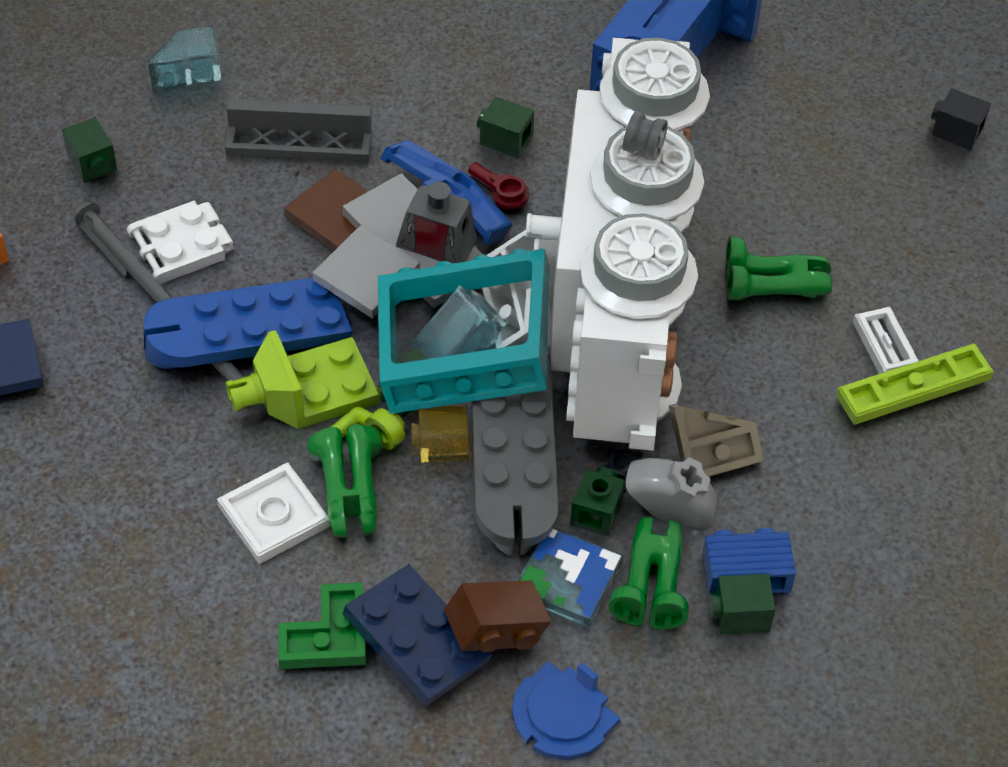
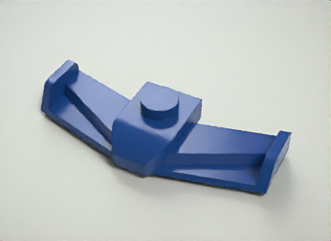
M409 139L384 149L381 156L382 161L385 163L393 162L424 181L422 186L429 187L434 182H444L451 188L452 195L467 199L471 203L474 226L484 237L483 243L486 246L501 241L512 227L510 220L477 185V182L465 172L456 169Z

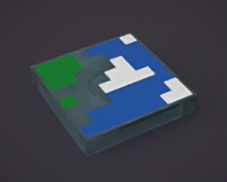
M554 528L546 539L537 544L518 581L533 580L546 610L591 627L623 563L624 555Z

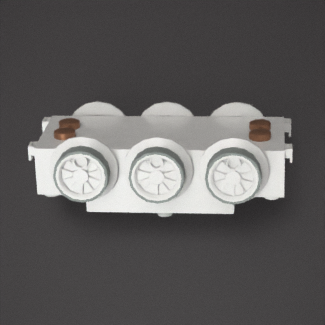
M613 38L612 52L604 53L602 76L604 77L600 83V91L578 89L562 216L532 215L531 213L527 215L526 239L558 241L550 364L551 371L570 372L566 421H574V438L630 443L629 448L654 451L656 425L670 412L669 405L677 404L682 389L679 368L675 364L678 337L675 331H668V329L683 313L686 301L692 297L698 280L695 258L688 250L687 241L682 232L689 227L694 213V205L699 201L704 187L702 169L695 159L693 146L690 144V128L705 113L710 99L707 80L701 74L698 58L689 49L690 42L673 41L664 38H643L640 40ZM635 111L643 113L647 119L652 121L658 118L668 121L664 145L656 160L647 158L644 152L635 151L634 153L623 151L626 128Z

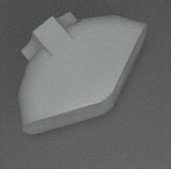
M687 457L682 462L669 459L645 458L634 460L630 463L626 476V488L629 494L652 516L661 521L669 522L671 519L681 523V525L698 529L710 528L714 523L717 511V494L710 484L711 478L704 473L701 462Z

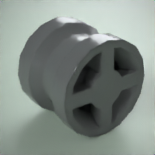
M635 111L626 128L623 151L634 153L635 151L644 152L647 158L656 160L664 145L668 121L660 118L652 121L647 119L643 113Z

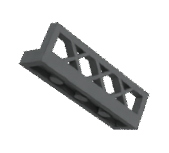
M228 99L227 118L229 127L225 144L226 155L369 162L372 139L371 106ZM236 135H252L255 138L250 143H235ZM277 137H287L291 140L285 145H275L271 142ZM313 138L323 139L327 142L321 147H311L307 144ZM349 140L363 141L362 149H350L342 144Z

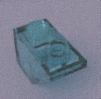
M213 26L179 30L147 59L152 90L222 80Z

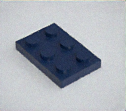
M410 564L346 604L342 613L424 707H427L487 665L492 656L490 652H482L481 650H461L444 612L446 604Z

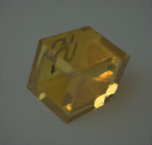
M447 405L418 409L419 423H411L412 447H420L421 463L469 460L467 406Z

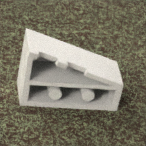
M524 230L487 256L508 255L513 250L520 248L528 251L545 249L550 267L548 356L551 350L558 241L526 239V230ZM531 280L482 288L496 348L525 343L528 339Z

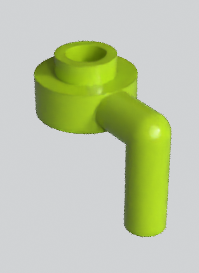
M354 407L331 426L338 427L341 430L342 438L346 435L348 426L360 424L374 427L382 433L383 448L387 450H392L405 439V424L402 418L397 413L390 414L389 411L383 408H379L372 413L362 407Z

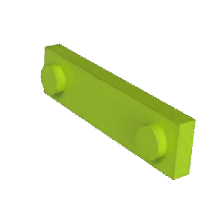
M973 343L837 388L836 397L853 425L989 381L992 379L994 371L976 344Z

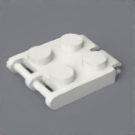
M194 200L131 223L127 227L129 236L135 238L141 248L139 251L140 256L144 261L149 262L154 271L152 276L160 284L224 261L225 254L234 249L232 239L224 226L219 223L220 219L209 202L198 205ZM143 235L147 236L151 244L147 245L143 238ZM159 257L164 267L160 268L155 258Z

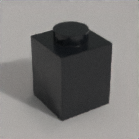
M951 88L945 100L939 99L935 104L931 119L935 120L932 135L972 150L985 127L991 103Z

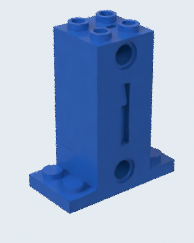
M628 0L593 43L590 91H600V83L604 77L602 76L604 53L612 52L613 38L634 40L664 38L673 41L690 42L689 49L699 58L720 29L751 42L757 34L762 0Z

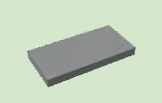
M401 173L343 205L342 214L356 229L362 225L396 246L405 213L418 189ZM474 246L467 261H471L474 257L483 254ZM401 249L420 261V269L434 267L440 262ZM460 292L424 297V299L432 308H435Z

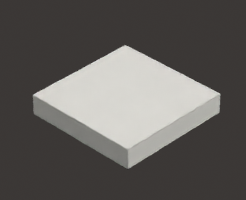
M288 462L217 499L218 507L258 564L273 558L330 527L327 514Z

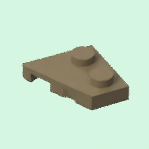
M677 404L669 405L681 462L687 457L701 462L704 473L709 477L764 461L756 422Z

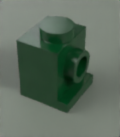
M600 467L596 471L586 469L576 497L574 496L572 501L570 526L609 537L623 499L625 480L620 479L618 474L609 468Z

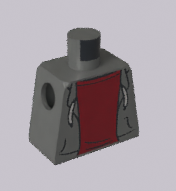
M434 182L429 187L425 185L420 186L405 213L396 247L440 262L448 261L453 264L467 261L476 244L471 203L467 199L452 195L451 188L444 182Z

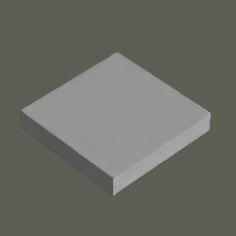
M360 225L312 272L313 281L373 319L378 314V276L397 273L403 267H410L415 270L420 269V261Z

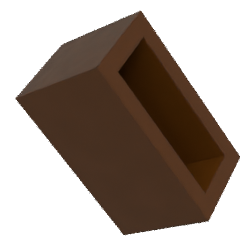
M533 580L462 583L444 608V612L462 651L481 650L482 652H491L496 649L517 648L518 650L529 649L539 642L541 635L552 622Z

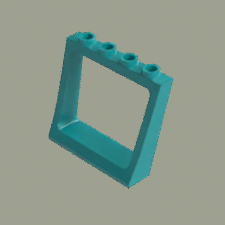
M520 248L513 250L508 255L496 257L478 255L471 261L453 264L448 261H441L434 267L416 270L410 267H403L397 273L378 276L380 385L390 414L547 390L550 267L545 249L528 251ZM531 280L528 339L525 343L398 364L395 308L399 302Z

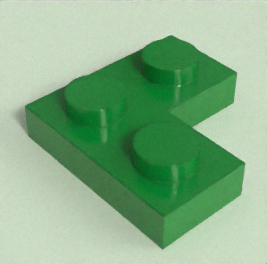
M363 582L321 584V621L278 623L279 669L366 665L365 639L342 614L346 604L364 593Z

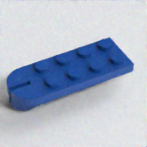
M313 278L162 300L154 304L144 317L143 351L146 350V359L156 367L174 369L177 367H190L254 357L268 332L274 330L277 331L286 352L323 346L350 338L352 336V329L340 298L313 281Z

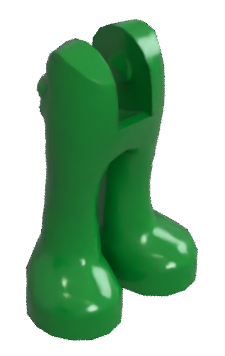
M729 236L725 255L726 296L728 300L740 301L750 296L775 294L801 295L813 299L818 295L824 296L832 292L833 278L829 275L831 265L828 258L808 254L757 256L748 252L743 238Z
M354 424L346 429L347 446L353 475L352 489H347L345 483L341 430L338 427L325 428L314 433L307 440V451L310 458L323 465L326 482L327 514L335 538H347V518L359 517L363 528V536L373 534L376 531L377 502L372 478L371 458L381 452L383 437L380 430L374 427Z
M641 517L633 537L627 584L617 587L611 593L608 609L616 619L631 626H641L646 614L649 573L651 566L656 565L658 573L649 624L651 628L656 630L677 628L686 623L689 615L688 602L681 594L676 593L677 577L683 549L681 523L670 519L665 536L653 534V517Z

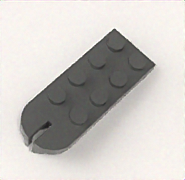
M547 357V390L471 401L475 520L481 532L492 540L499 550L507 555H512L514 544L513 511H518V520L521 522L520 555H524L532 550L537 543L543 541L551 534L558 516L559 505L550 357Z

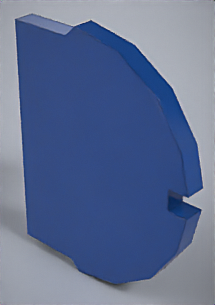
M547 661L532 677L524 678L515 692L512 707V718L516 732L524 743L527 744L532 739L536 742L533 745L534 751L548 758L562 760L588 756L603 746L604 738L620 722V717L604 705L608 701V697L597 689L598 675L582 662L577 666V672L570 666L562 672L551 662Z

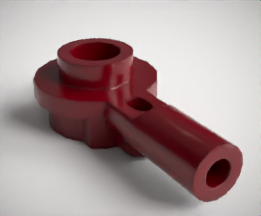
M473 162L469 166L468 174L493 190V199L497 206L513 210L524 206L528 202L529 190L521 178L508 174L500 176L497 173H492L477 162Z

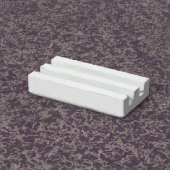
M890 307L855 314L853 324L879 374L918 362ZM882 318L904 361L899 360L891 345L892 341L883 330L878 319Z

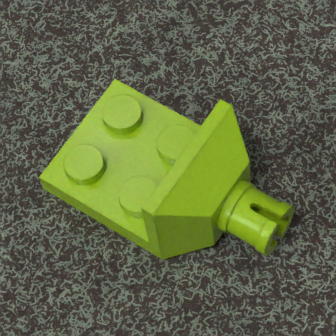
M270 331L253 359L254 373L247 377L225 382L230 404H232L234 412L252 405L264 403L268 415L296 429L345 415L354 407L368 408L380 404L377 388L353 337L287 356L277 331Z

